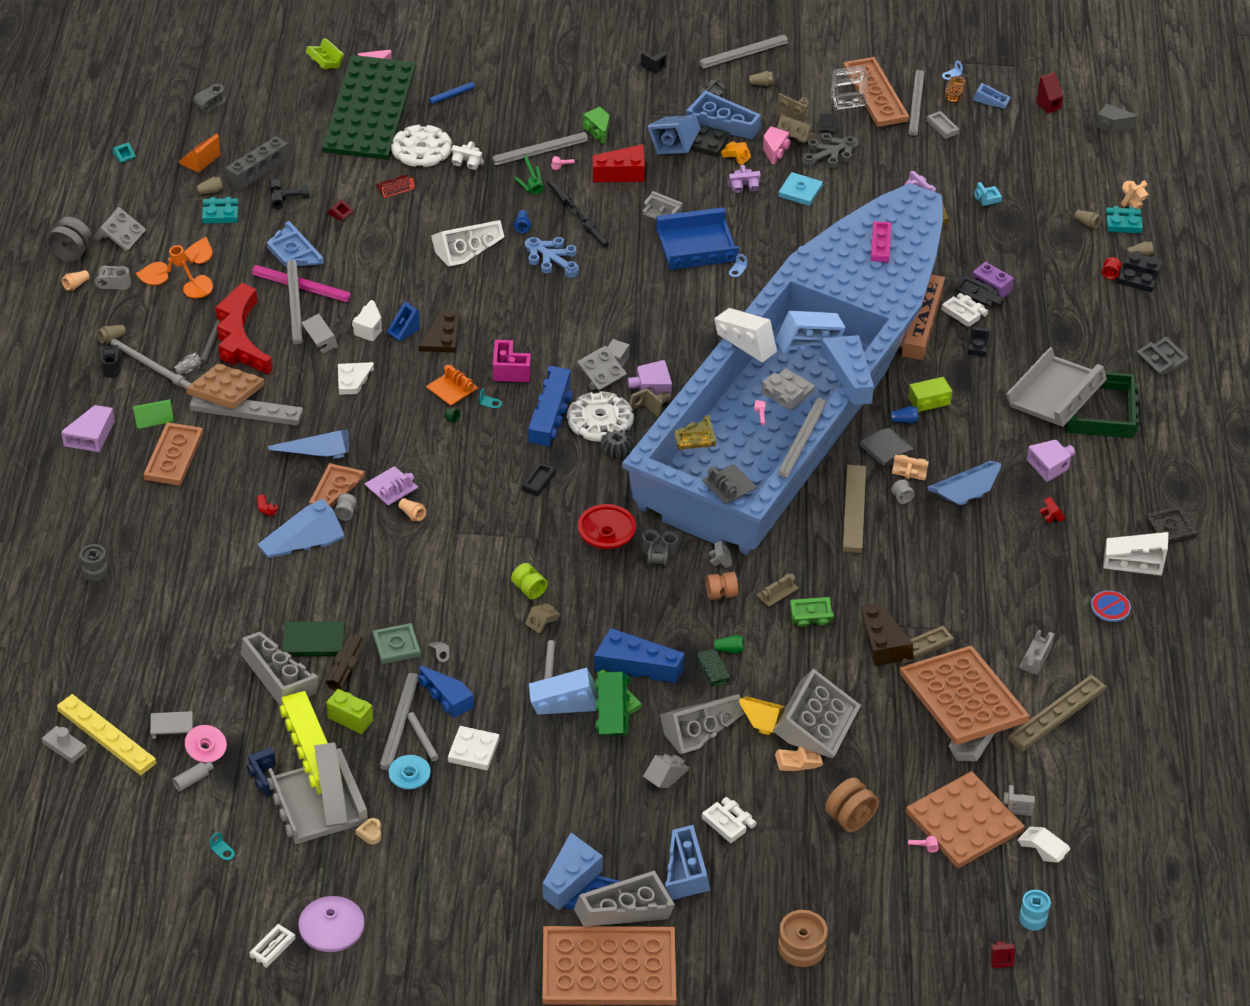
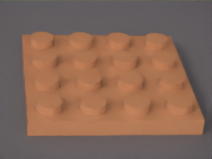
M972 771L906 807L907 815L928 837H936L938 848L958 869L1024 832L1025 828Z

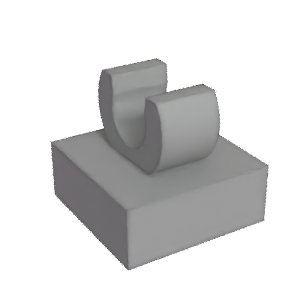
M721 540L714 543L715 550L709 552V555L713 558L710 560L712 565L718 566L721 563L725 568L732 566L731 552Z

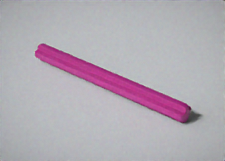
M255 265L252 269V274L288 285V274L258 265ZM298 277L299 289L343 302H348L351 297L347 291Z

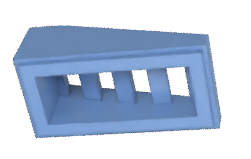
M981 83L973 101L1005 109L1011 97Z

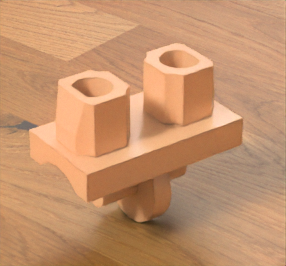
M1145 180L1140 185H1136L1134 181L1124 182L1122 190L1126 196L1121 203L1123 207L1128 205L1134 207V209L1142 207L1141 201L1145 200L1149 195L1145 190L1147 186Z
M895 455L892 474L905 476V479L915 478L925 481L929 461L920 458H910L906 455Z

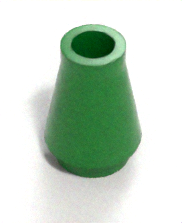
M737 634L715 639V651L734 654L744 652V637Z

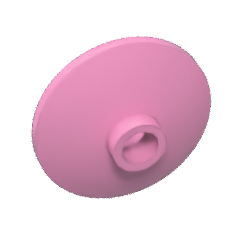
M210 725L194 727L185 738V749L189 756L202 763L209 761L212 763L219 760L224 755L227 746L223 733ZM205 745L208 749H204L201 746Z

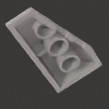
M740 694L660 714L664 735L679 754L699 749L707 740L715 737L720 730L728 727L744 714L743 708L739 703Z

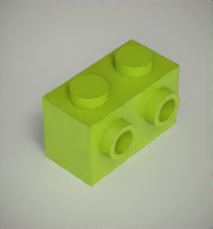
M944 377L909 385L908 399L913 407H917L918 412L951 405L952 390Z
M337 689L326 702L329 719L360 734H363L373 722L372 705L365 700L354 697L348 692Z

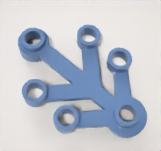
M531 237L525 241V247L530 252L529 263L531 265L539 263L537 252L543 254V263L541 264V271L543 273H550L552 271L551 259L565 268V275L567 277L574 278L578 276V265L575 262H567L559 257L575 256L576 247L574 245H569L566 249H559L564 246V239L561 237H556L553 241H541L539 238ZM545 247H555L558 249H547Z

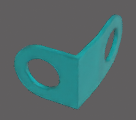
M482 388L479 404L495 409L500 408L502 401L485 396V389ZM496 401L499 402V405L493 406L492 403Z
M220 832L215 833L211 837L210 848L221 859L231 860L235 856L234 850L222 840ZM216 836H219L218 839L215 842H213V839ZM230 851L232 854L229 857H224L223 853Z

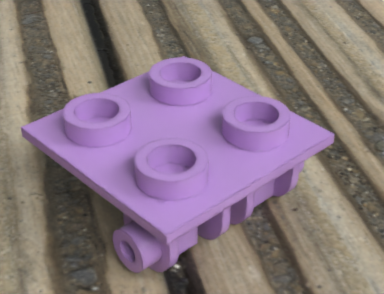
M395 466L365 483V486L388 506L418 489V486L412 481L414 480L413 474H403Z

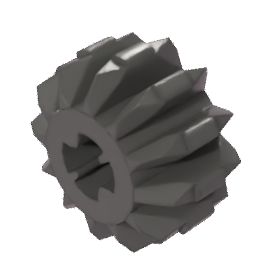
M614 429L613 432L607 431L606 435H603L601 438L602 452H604L605 456H610L611 459L614 457L618 459L620 457L626 458L632 450V437L629 436L628 432L623 433L622 429L620 431Z

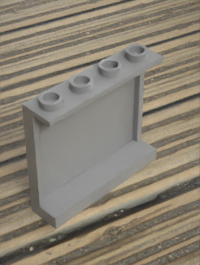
M1050 347L1008 391L1007 398L1011 408L1063 427L1107 378L1102 365L1097 364L1093 369L1086 368L1054 356L1053 348Z
M341 748L337 749L342 779L347 824L326 827L322 794L318 795L315 787L311 788L308 779L309 773H305L303 768L275 776L272 768L269 769V778H266L269 783V790L274 791V803L276 806H280V818L282 822L286 821L285 829L287 835L293 838L295 844L359 826L368 820L367 808Z

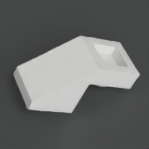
M1029 827L1018 839L1021 846L1036 848L1043 861L1059 862L1070 850L1066 843L1042 827Z

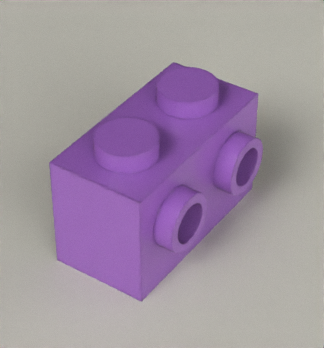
M984 262L972 272L973 279L993 287L998 292L997 296L1004 298L1012 291L1014 277L987 262Z

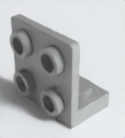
M118 207L100 227L93 239L99 242L102 238L106 239L109 237L125 251H128L146 229Z

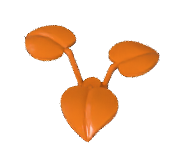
M207 237L191 245L185 252L182 246L176 245L169 250L171 258H168V266L163 262H154L141 271L136 272L137 277L142 282L156 286L168 280L169 276L167 273L171 272L172 263L178 267L183 266L190 279V282L184 285V294L193 299L203 298L213 291L212 281L205 275H199L193 279L186 262L190 264L193 262L203 264L209 261L213 255L212 248Z

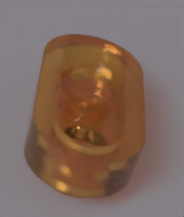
M954 76L950 78L945 91L946 99L951 102L961 99L966 85V80L963 77Z

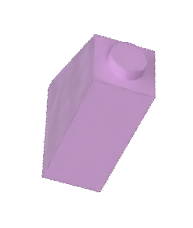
M94 405L62 431L63 445L100 452L115 422L113 408Z

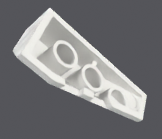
M498 220L442 231L431 237L435 253L449 267L466 263L486 248L504 238L501 221Z

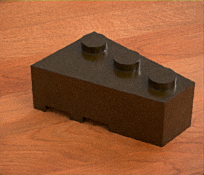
M881 603L861 606L862 624L874 666L903 661V659H914L913 643Z

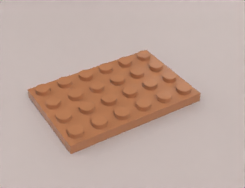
M972 645L900 667V675L955 745L1027 723L1030 720V715Z
M543 926L542 1005H676L675 927Z

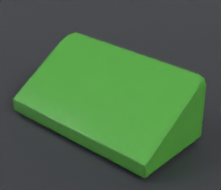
M170 399L133 406L135 423L138 429L174 422Z

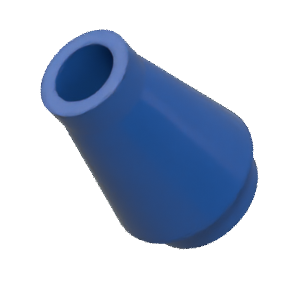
M524 210L518 212L514 222V228L519 233H526L531 228L528 213Z
M909 406L891 411L892 422L910 424L919 422L917 407Z

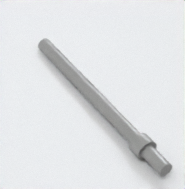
M112 339V346L118 345L119 350L172 380L173 384L178 387L182 386L187 389L192 384L182 375L169 371L120 341Z

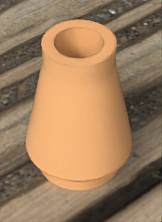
M83 270L65 274L62 278V284L66 290L73 291L89 280V273Z
M405 498L399 502V508L412 521H421L426 516V508L423 504Z

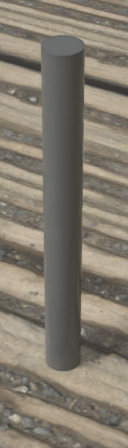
M218 319L199 360L200 363H207L218 337L217 325L221 323Z

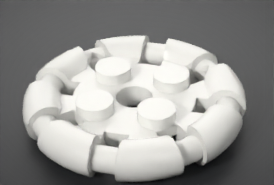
M413 125L406 127L404 131H399L394 136L391 151L397 160H401L405 165L430 167L439 164V161H444L450 155L452 141L446 132H442L438 127Z
M599 391V393L595 394L592 392L586 393L578 397L576 402H572L567 411L569 427L578 436L582 435L586 440L601 442L602 436L606 435V432L601 431L613 432L614 429L616 431L622 429L623 433L629 431L634 421V414L632 413V407L625 399L618 398L614 393Z

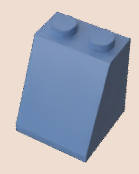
M696 115L664 117L648 125L657 154L688 153L701 129Z

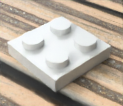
M460 726L449 752L448 762L488 771L500 740L499 734Z

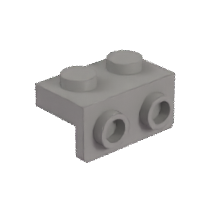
M995 733L958 745L951 741L949 747L957 761H977Z

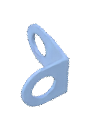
M956 61L954 69L943 73L942 77L946 80H951L962 75L963 67L961 62ZM949 74L951 77L947 78L945 75Z
M738 254L736 256V263L729 271L730 276L739 277L747 268L748 260L745 255ZM739 257H743L745 261H740ZM732 271H737L738 274L733 275Z

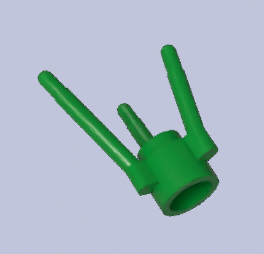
M525 155L524 159L531 177L528 179L527 185L518 177H514V179L525 188L527 193L539 194L544 189L539 167H535L536 177L527 155Z

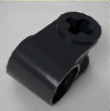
M115 345V347L106 348L100 346L103 375L108 378L116 377L120 372L119 346Z

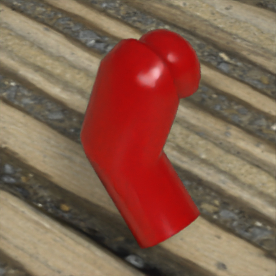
M265 495L257 496L258 511L267 516H274L278 510L277 505L274 504L272 506L273 503L267 504Z

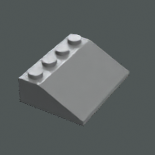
M812 669L799 682L773 732L789 744L833 758L861 705L815 669Z

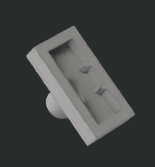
M56 726L42 738L44 745L71 763H74L87 752L86 745L71 736L65 727L59 728Z

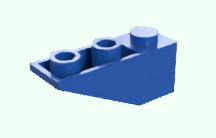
M424 666L419 667L420 676L418 679L420 684L429 690L434 700L437 699L445 713L448 712L452 718H455L474 708L473 694L463 682Z

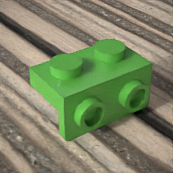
M830 597L790 600L792 625H798V627H806L812 623L827 625L834 618V614L831 611Z

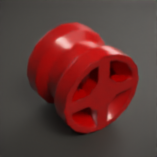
M1114 257L1107 258L1101 271L1102 275L1106 279H1116L1122 267L1121 261Z

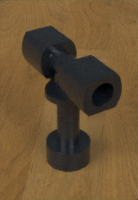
M279 179L269 180L273 209L283 208L282 199L285 200L286 196L302 195V198H310L308 184H302L301 188L284 190V186L280 187Z

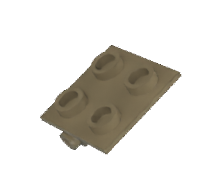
M779 93L777 121H779L781 115H785L807 124V106L809 104L807 98L803 97L797 102Z

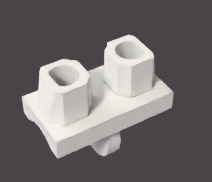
M470 141L468 146L462 145V147L453 145V165L460 167L463 161H467V167L472 170H476L479 165H483L482 152L479 151V148H475L474 142Z

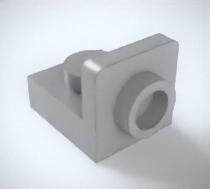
M1009 785L1008 792H1004L1003 804L1007 805V808L1013 814L1032 816L1035 796L1014 794V785Z

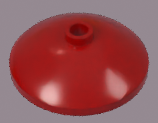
M601 504L593 506L582 513L578 521V532L581 538L591 546L601 549H613L627 544L634 537L636 521L633 515L623 507Z

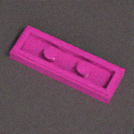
M873 221L871 261L889 262L891 222Z

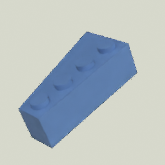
M859 335L822 338L820 355L827 361L829 369L835 373L836 380L843 385V390L852 404H871L874 386Z

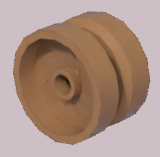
M853 777L842 782L831 793L826 802L825 811L834 820H838L839 825L845 831L854 832L863 827L873 817L879 806V799L871 790H867L866 786L858 778Z
M809 910L792 911L784 916L780 923L778 950L780 956L787 963L797 967L813 966L821 961L825 954L828 927L825 920L820 915Z

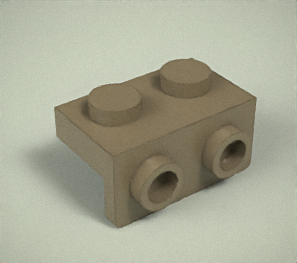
M785 115L780 116L777 129L789 132V138H797V141L807 143L809 139H814L815 134L810 133L811 125Z

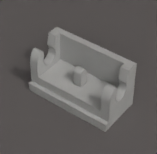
M654 191L651 192V195L644 202L647 207L643 210V215L655 220L656 216L682 213L683 203Z
M320 314L301 322L317 348L327 344L326 347L320 349L321 353L338 348L334 334Z
M1041 630L1037 631L1035 639H1033L1019 669L1036 675L1039 674L1052 649L1054 633L1049 632L1045 639L1040 636Z
M192 711L151 713L150 734L152 739H156V736L160 734L188 733L194 728Z

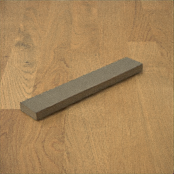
M847 465L843 552L862 553L866 466Z
M1091 674L1031 718L1029 722L1008 735V741L1022 752L1103 693L1106 690V685Z

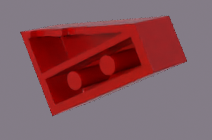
M643 144L593 155V182H644Z

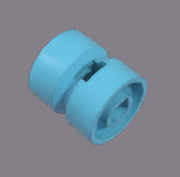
M1030 890L1023 896L1019 920L1026 929L1040 930L1047 923L1051 901L1049 896L1043 891Z

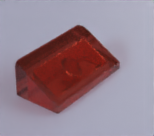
M406 174L375 185L384 198L415 188L413 177Z

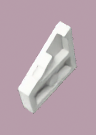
M373 362L338 364L339 395L358 394L361 386L367 380V375L370 371L374 370Z

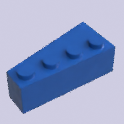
M549 365L547 371L548 379L544 380L543 391L539 395L537 409L534 410L528 428V442L550 446L552 440L556 439L557 428L561 427L563 414L566 415L568 402H571L573 397V391H570L571 370Z
M610 628L594 655V671L624 672L631 674V677L649 676L651 680L676 683L684 670L685 653Z

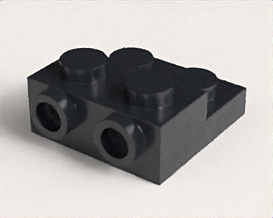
M1138 251L1128 252L1118 284L1152 293L1160 274L1163 260H1159L1156 256H1144Z

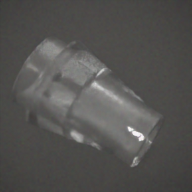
M196 352L189 353L174 366V370L177 374L182 375L199 369L202 361Z

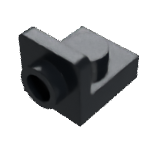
M972 327L968 348L969 355L986 357L989 329Z

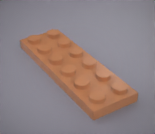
M875 57L843 63L846 74L877 127L909 122L908 113Z

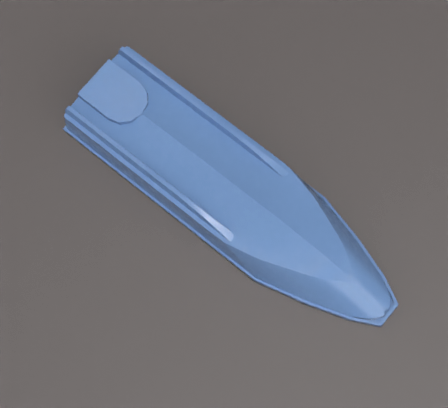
M911 183L877 197L842 218L807 244L800 246L797 251L788 257L745 311V313L770 319L777 352L762 363L723 338L623 461L622 468L629 471L632 497L637 502V507L640 511L646 513L650 508L662 515L663 523L713 544L720 540L724 544L726 542L739 545L740 552L748 555L752 549L758 547L863 405L852 404L843 390V385L836 380L835 373L829 369L827 361L821 357V346L810 345L806 346L804 350L797 348L783 354L776 338L788 311L837 313L846 327L841 337L859 335L875 389L888 370L909 325L921 310L935 266L942 230L943 210L941 194ZM873 221L891 222L889 262L871 261ZM785 368L815 385V392L792 411L762 394V382L774 372L779 374ZM817 398L824 399L826 401L825 407L787 478L779 477L778 470ZM756 400L766 403L765 425L760 423V412L754 411ZM735 464L757 486V489L725 504L702 479L708 477L707 471L710 467H716L721 471Z

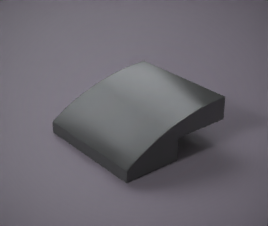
M1164 337L1156 344L1150 342L1137 351V354L1159 375L1170 373L1189 363V357L1167 337Z
M891 428L875 432L860 441L859 444L883 466L894 464L895 455L910 456L914 451Z

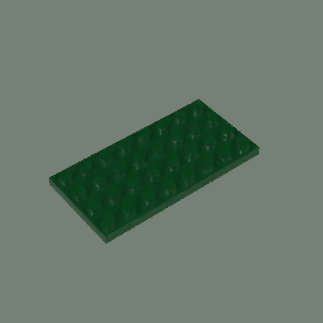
M351 55L323 141L322 152L389 160L393 138L397 134L415 74L416 62Z

